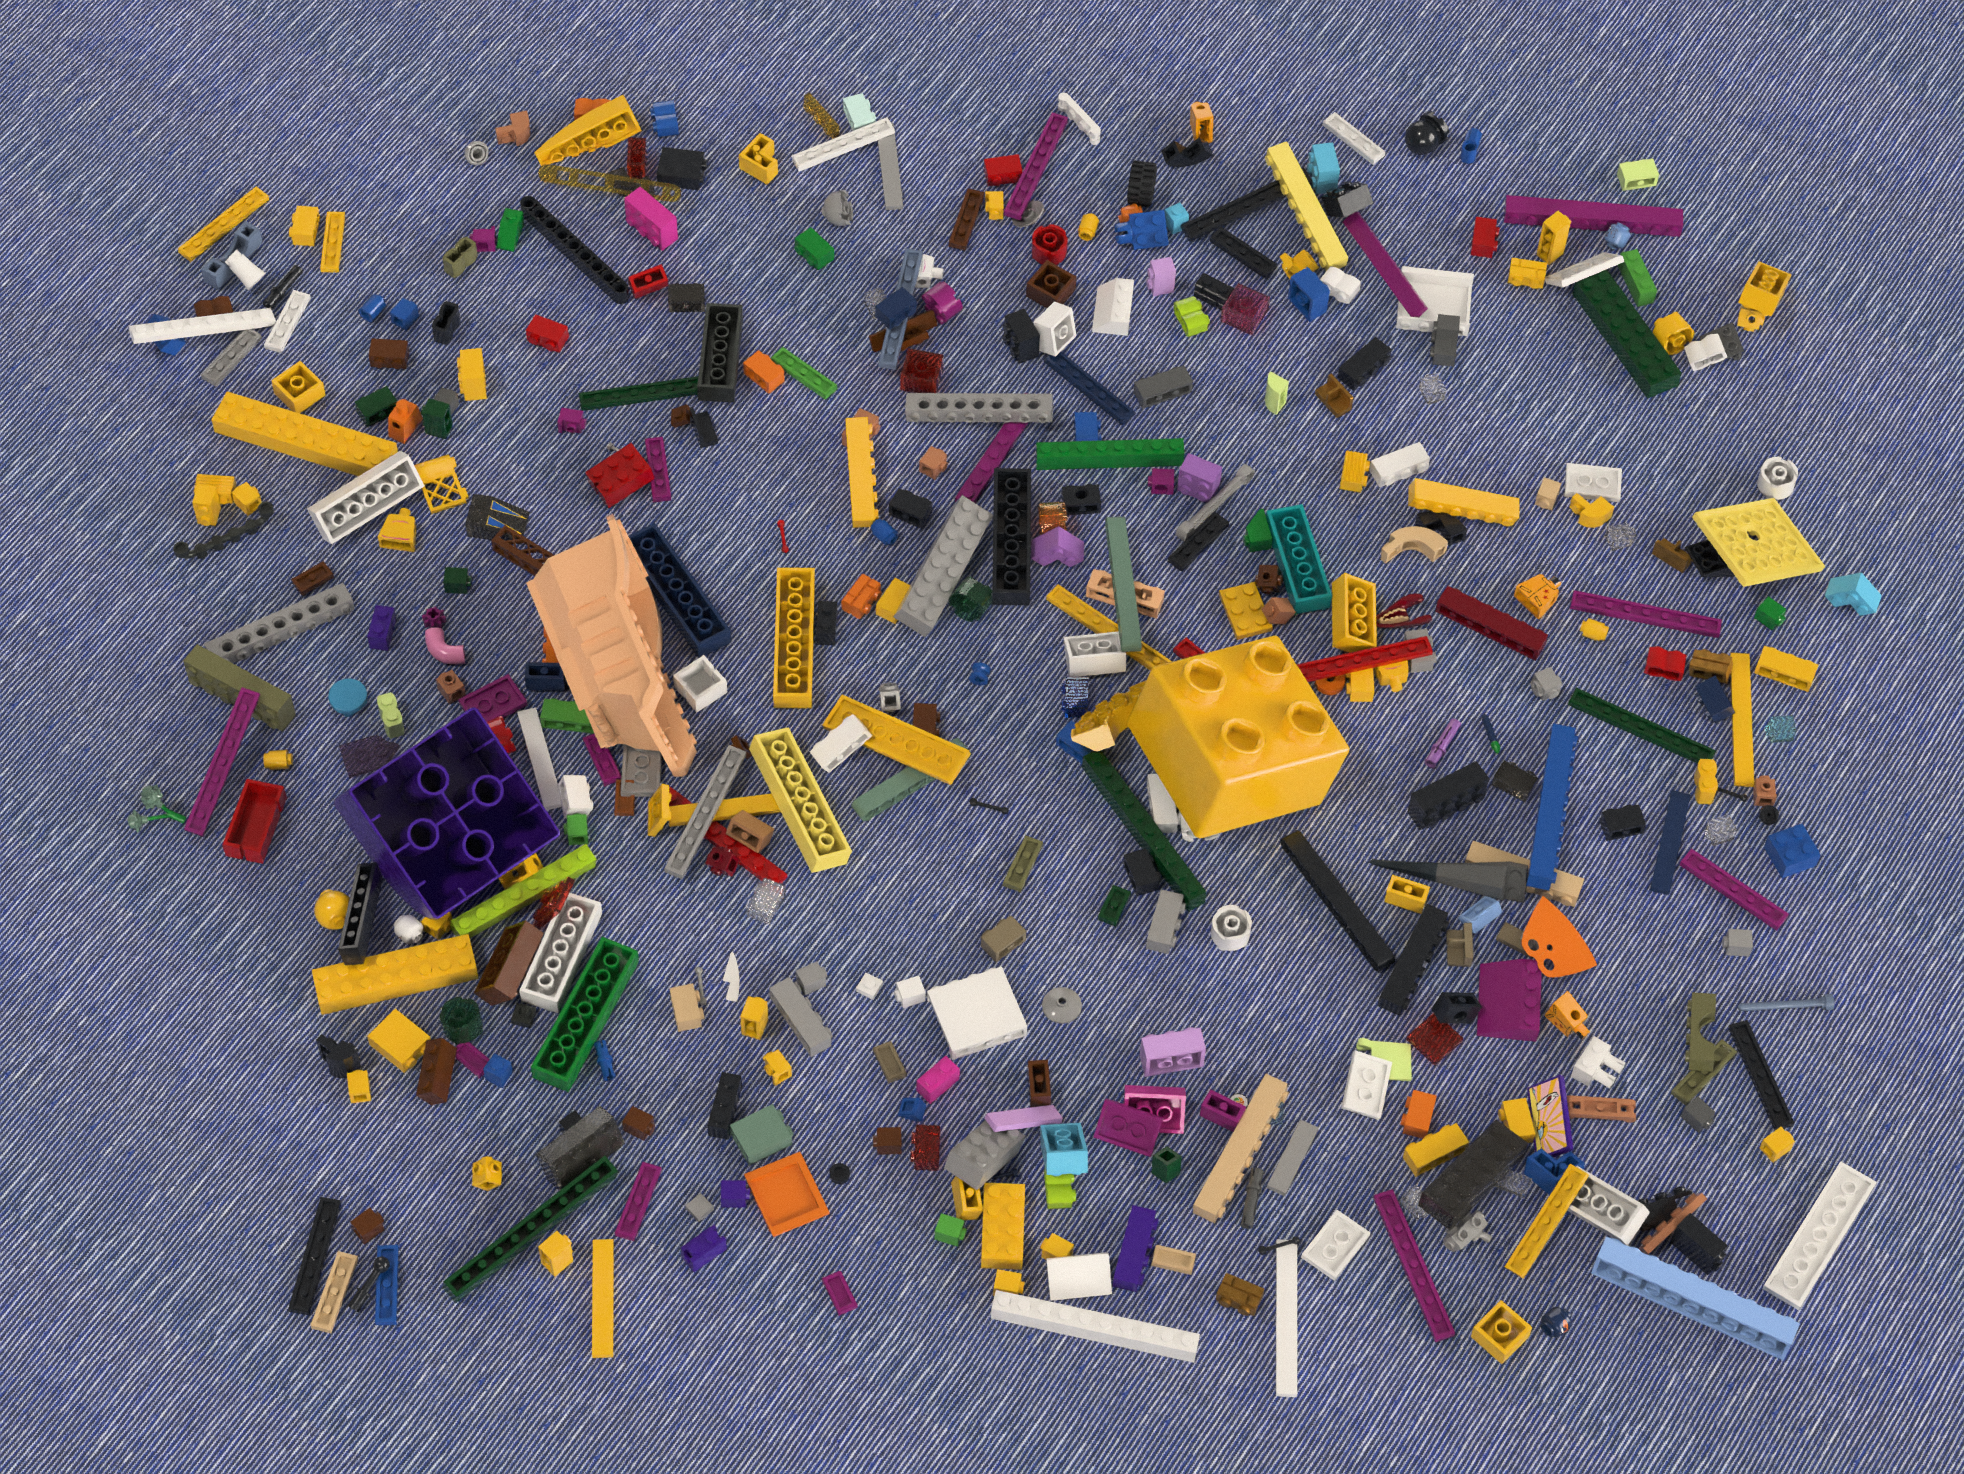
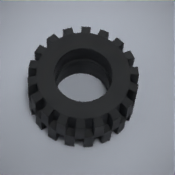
M1134 160L1132 163L1127 193L1129 205L1135 203L1138 206H1151L1157 174L1156 163Z

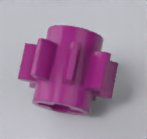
M436 606L426 609V614L422 615L425 628L442 629V623H446L444 610H439Z

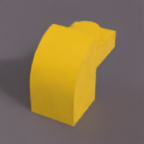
M1304 249L1293 258L1287 253L1280 256L1283 261L1281 264L1282 269L1289 279L1306 267L1312 272L1319 268L1311 254Z
M1576 493L1570 503L1571 510L1580 516L1578 523L1589 528L1599 527L1606 523L1612 517L1614 506L1602 496L1590 504Z

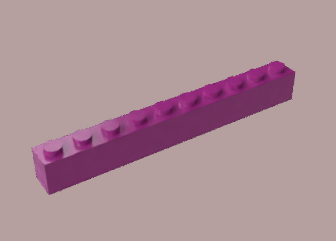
M1506 195L1504 204V223L1543 226V222L1559 211L1571 220L1570 228L1608 231L1611 224L1619 222L1630 229V233L1680 237L1683 229V209L1512 195Z

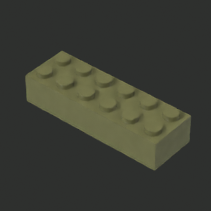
M198 644L183 660L188 681L195 687L203 688L208 694L218 696L226 704H235L241 687L260 693V698L252 717L258 721H264L272 729H278L283 732L296 715L290 694Z

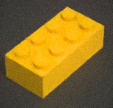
M1758 261L1745 284L1738 303L1742 304L1744 308L1757 310L1761 315L1772 316L1792 274Z
M1347 573L1342 574L1332 582V647L1349 653L1377 647L1376 584Z
M984 1184L981 1268L1022 1270L1025 1184Z

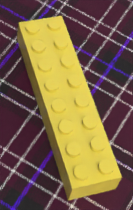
M789 727L754 735L749 750L811 873L847 864L852 850Z

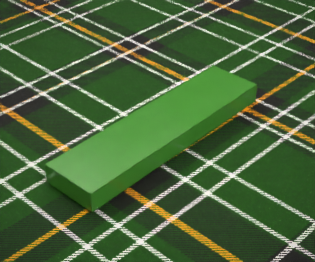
M784 347L771 357V360L775 364H779L786 373L826 400L837 390V384Z

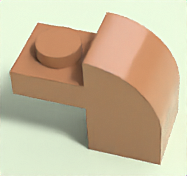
M527 111L510 114L511 125L495 128L498 145L515 141L516 145L520 146L527 142L531 134Z

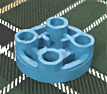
M356 679L339 680L329 690L328 698L331 707L346 717H350L360 711L368 702L365 686Z

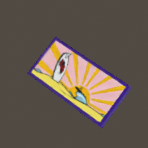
M1558 1075L1527 1087L1530 1115L1536 1133L1534 1137L1535 1152L1542 1148L1554 1158L1572 1151L1573 1142L1564 1076Z

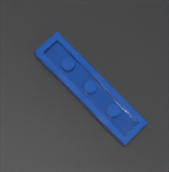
M377 1245V1257H386L390 1262V1267L386 1272L381 1273L376 1280L375 1324L376 1326L397 1325L399 1246Z

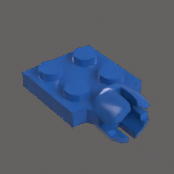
M1165 210L1129 214L1127 222L1115 225V233H1125V235L1115 236L1117 243H1130L1133 250L1169 245Z

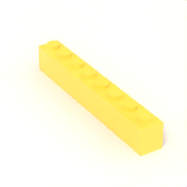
M1286 141L1268 148L1265 161L1268 166H1271L1275 180L1279 181L1282 194L1288 198V205L1291 210H1294L1298 224L1302 225L1306 239L1309 238L1312 251L1318 255L1320 266L1325 271L1330 266L1338 269L1345 267L1348 256L1289 144Z

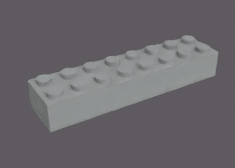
M963 495L956 501L893 616L895 619L924 637L934 628L993 514Z

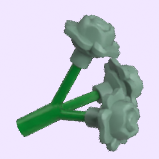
M158 785L144 787L140 793L142 796L140 800L145 805V809H153L156 806L164 810L166 814L147 817V815L141 816L134 809L132 814L128 816L130 829H135L137 833L142 824L148 823L151 820L169 817L184 823L186 816L168 809L161 801L163 794Z

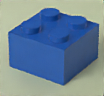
M1306 267L1291 276L1288 299L1305 318L1311 322L1327 312L1330 290L1318 278L1317 274Z
M1802 823L1768 835L1764 845L1781 878L1815 867L1821 855Z

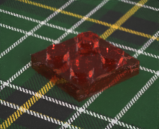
M1433 1013L1407 1035L1406 1040L1435 1066L1463 1042V1037L1447 1023H1440Z

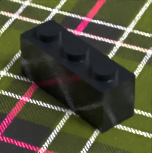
M1374 337L1339 367L1337 378L1354 391L1358 386H1363L1370 376L1373 377L1382 366H1386L1390 362L1392 349L1377 337Z
M725 1072L721 1073L707 1125L708 1136L728 1140L730 1124L733 1123L742 1089V1076Z

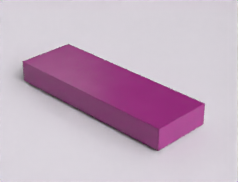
M595 733L583 737L585 747L604 787L615 783L616 779H621L622 776L609 748L604 747L601 749Z

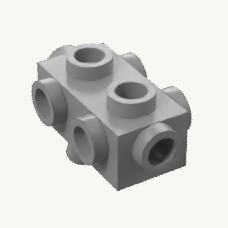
M1479 1210L1471 1214L1470 1212L1464 1214L1460 1218L1458 1225H1453L1446 1231L1447 1234L1442 1239L1445 1247L1455 1252L1463 1249L1471 1240L1476 1241L1480 1238L1489 1243L1492 1236L1483 1231L1488 1225L1484 1215Z

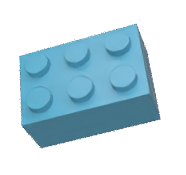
M1081 1123L1040 1125V1145L1047 1175L1060 1176L1062 1174L1080 1175L1088 1173V1150Z

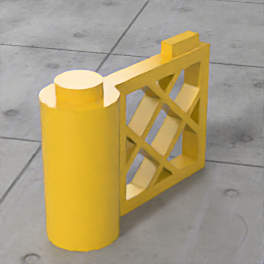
M447 454L414 465L424 484V487L421 489L431 514L467 503L466 499L469 496L466 488H461L454 468L457 465L454 457H450ZM453 477L454 482L452 486L442 483L445 478ZM433 483L437 486L434 492L426 489L425 484ZM440 486L449 490L445 497L437 494ZM452 492L460 495L461 499L453 501L449 499V496ZM434 497L443 500L442 504L433 507L431 502Z

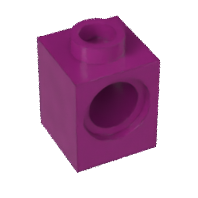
M1152 468V474L1148 476V487H1151V494L1173 495L1174 469Z

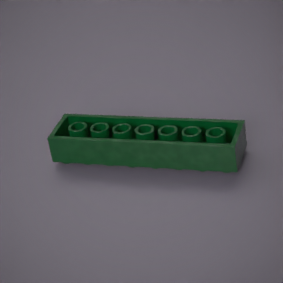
M1603 270L1575 282L1573 296L1647 399L1678 386L1682 374L1608 270Z

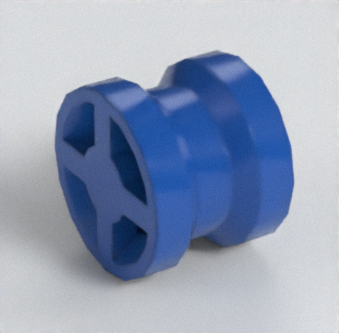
M981 662L974 663L972 666L973 672L970 674L969 680L976 685H986L988 683L987 676L991 672L990 666Z

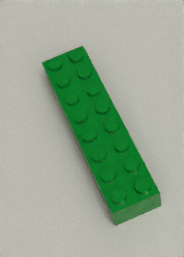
M601 937L531 1065L532 1078L569 1093L594 1043L597 1041L639 963L637 950Z

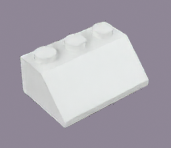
M1115 278L1098 286L1092 332L1128 336L1134 280Z
M1119 631L1064 637L1066 664L1070 677L1126 672V652H1121Z

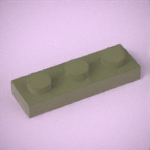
M1025 835L1003 881L1004 887L1021 893L1043 847V841Z

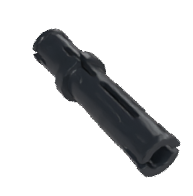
M294 265L280 283L271 289L269 296L262 302L264 307L272 309L279 300L284 298L285 292L303 273V270L298 265Z

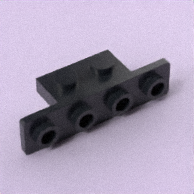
M1679 1186L1674 1188L1671 1193L1661 1192L1655 1194L1653 1199L1642 1198L1637 1200L1650 1212L1641 1225L1640 1230L1646 1231L1655 1228L1664 1220L1668 1222L1672 1218L1670 1214L1677 1208L1675 1199L1693 1194L1692 1189Z

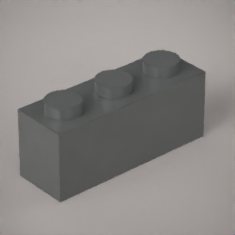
M1183 365L1162 373H1156L1148 378L1139 379L1134 382L1133 393L1142 409L1191 393L1193 380Z

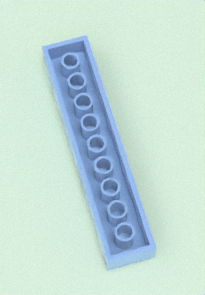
M1606 1236L1591 1272L1595 1276L1783 1361L1800 1325L1791 1317H1784L1771 1308H1764L1751 1299H1744L1731 1290H1724L1714 1282L1704 1281L1694 1273L1684 1272L1676 1265L1664 1263L1656 1256L1644 1254L1636 1247L1624 1245L1616 1238Z

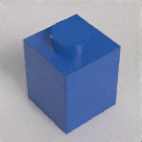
M402 298L390 311L392 324L407 331L419 317L418 306L413 301Z
M495 1053L483 1068L485 1080L500 1088L504 1087L513 1073L511 1062Z

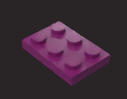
M509 674L458 699L464 712L469 708L475 707L486 722L499 716L504 718L528 706L527 700Z
M1106 1098L1093 1137L1151 1157L1163 1117Z

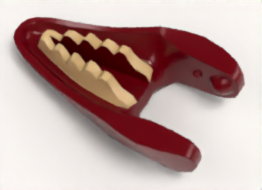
M1417 593L1408 594L1376 615V627L1412 628L1429 623L1432 617L1431 615H1424L1411 621L1407 609L1423 602L1424 597Z

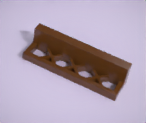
M506 525L491 540L494 552L533 576H536L544 565L542 563H545L548 558L554 556ZM508 533L513 537V540L505 541L501 537ZM524 543L528 549L519 550L516 548V544ZM539 552L543 558L534 559L531 557V553Z

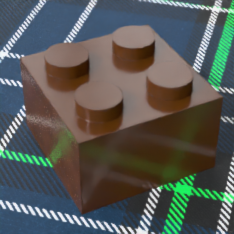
M1046 260L1027 282L1026 297L1046 308L1054 302L1064 304L1076 290L1077 277Z

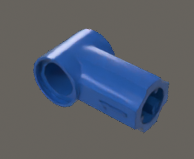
M1472 128L1467 131L1460 154V159L1463 163L1471 164L1476 160L1477 150L1482 138V133L1479 129Z

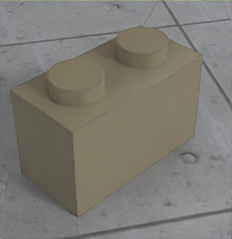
M1012 915L1007 919L1003 918L997 923L996 927L992 930H986L982 934L981 948L995 962H998L1026 941V930Z

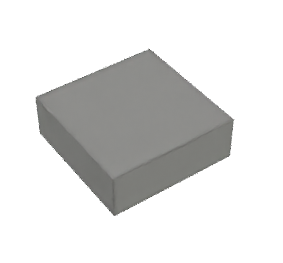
M700 1193L685 1205V1209L700 1222L714 1211V1206Z

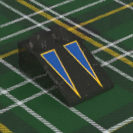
M473 494L465 523L467 537L492 540L504 525L524 536L530 512L492 496ZM505 533L501 539L507 541L513 540V537Z

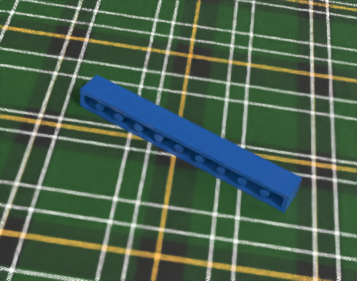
M1553 723L1551 728L1526 886L1549 891L1551 883L1555 884L1557 872H1554V868H1557L1559 863V857L1556 856V853H1560L1562 841L1558 840L1559 837L1562 838L1564 826H1561V822H1564L1566 817V811L1563 810V807H1567L1569 798L1565 794L1570 790L1571 781L1568 780V777L1572 776L1573 766L1570 765V762H1574L1576 752L1572 748L1576 747L1578 736H1574L1576 729L1574 727Z

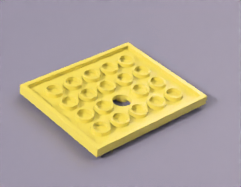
M1775 498L1695 512L1692 516L1697 526L1702 530L1743 587L1821 572L1825 568L1823 562ZM1748 534L1752 536L1756 535L1758 537V540L1751 539Z

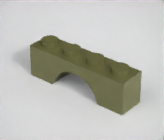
M1692 992V1000L1687 1001V1012H1691V1017H1687L1686 1028L1690 1029V1033H1686V1045H1690V1048L1685 1052V1062H1689V1070L1713 1072L1715 1044L1707 1041L1701 1035L1700 1030L1706 1024L1715 1021L1716 994Z

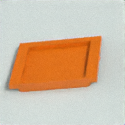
M800 1151L744 1174L748 1187L773 1237L830 1214Z

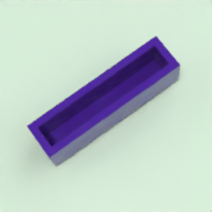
M1132 1205L1113 1278V1287L1137 1292L1138 1285H1143L1145 1274L1142 1273V1269L1148 1266L1150 1256L1146 1254L1148 1249H1152L1154 1237H1151L1152 1230H1157L1159 1219L1155 1218L1156 1210Z

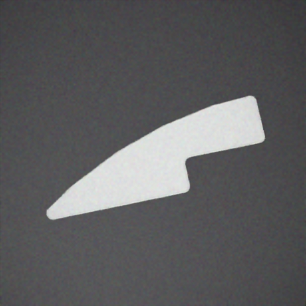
M731 952L723 981L730 982L726 1000L737 1002L740 982L739 970L735 955Z

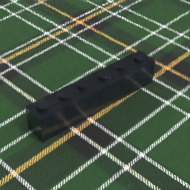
M377 862L357 864L338 948L345 966L364 964L383 880Z
M1426 904L1379 997L1378 1007L1396 1015H1400L1402 1009H1407L1410 1003V999H1408L1410 993L1414 995L1418 987L1416 982L1418 978L1422 979L1426 971L1424 967L1426 962L1430 963L1434 955V952H1432L1433 948H1437L1442 939L1440 936L1441 932H1446L1448 928L1447 912Z

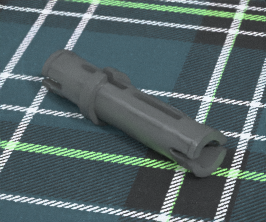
M1251 1168L1249 1183L1246 1185L1247 1195L1240 1224L1245 1229H1249V1226L1252 1229L1254 1226L1258 1197L1262 1192L1261 1181L1264 1173L1260 1168H1255V1171L1254 1168Z

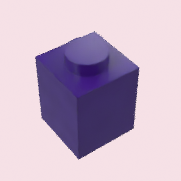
M721 1180V1208H746V1200H750V1188H746V1180Z

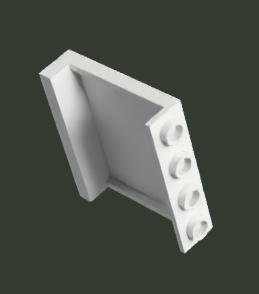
M1402 266V273L1428 309L1419 318L1410 317L1398 300L1396 328L1433 332V322L1437 321L1438 314L1460 316L1458 336H1468L1474 274Z
M1002 967L990 968L980 974H971L965 979L953 980L947 985L934 986L927 991V1001L931 1002L948 1043L949 1054L952 1060L1027 1036V1024Z

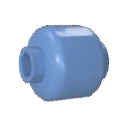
M1619 222L1611 224L1604 236V239L1608 242L1606 245L1614 250L1616 248H1624L1631 236L1630 229Z

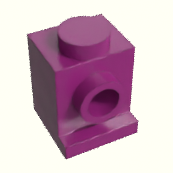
M491 226V229H473L470 239L476 242L477 252H495V226Z
M561 408L557 422L558 432L581 433L582 429L585 430L586 419L584 418L583 411Z

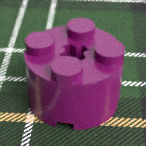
M940 281L922 295V299L926 303L924 305L925 310L932 309L936 320L941 325L963 309L961 300H956L954 297L955 291L943 281Z

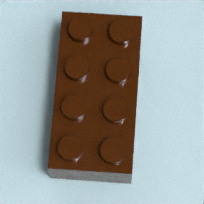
M526 920L505 927L474 994L491 1006L513 1000L518 994L519 984L526 977L525 972L534 959L533 955L539 948L544 933Z

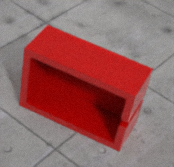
M629 443L585 472L589 484L599 494V497L608 509L655 479L651 467L632 443Z

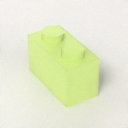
M1642 159L1640 161L1620 163L1617 177L1622 191L1656 186L1659 173L1654 159Z

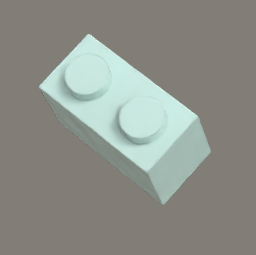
M863 93L843 98V111L852 131L876 122L875 113L870 111V102L868 99H865Z

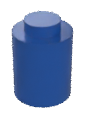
M372 294L358 310L360 316L368 322H373L386 307L385 299L381 295Z

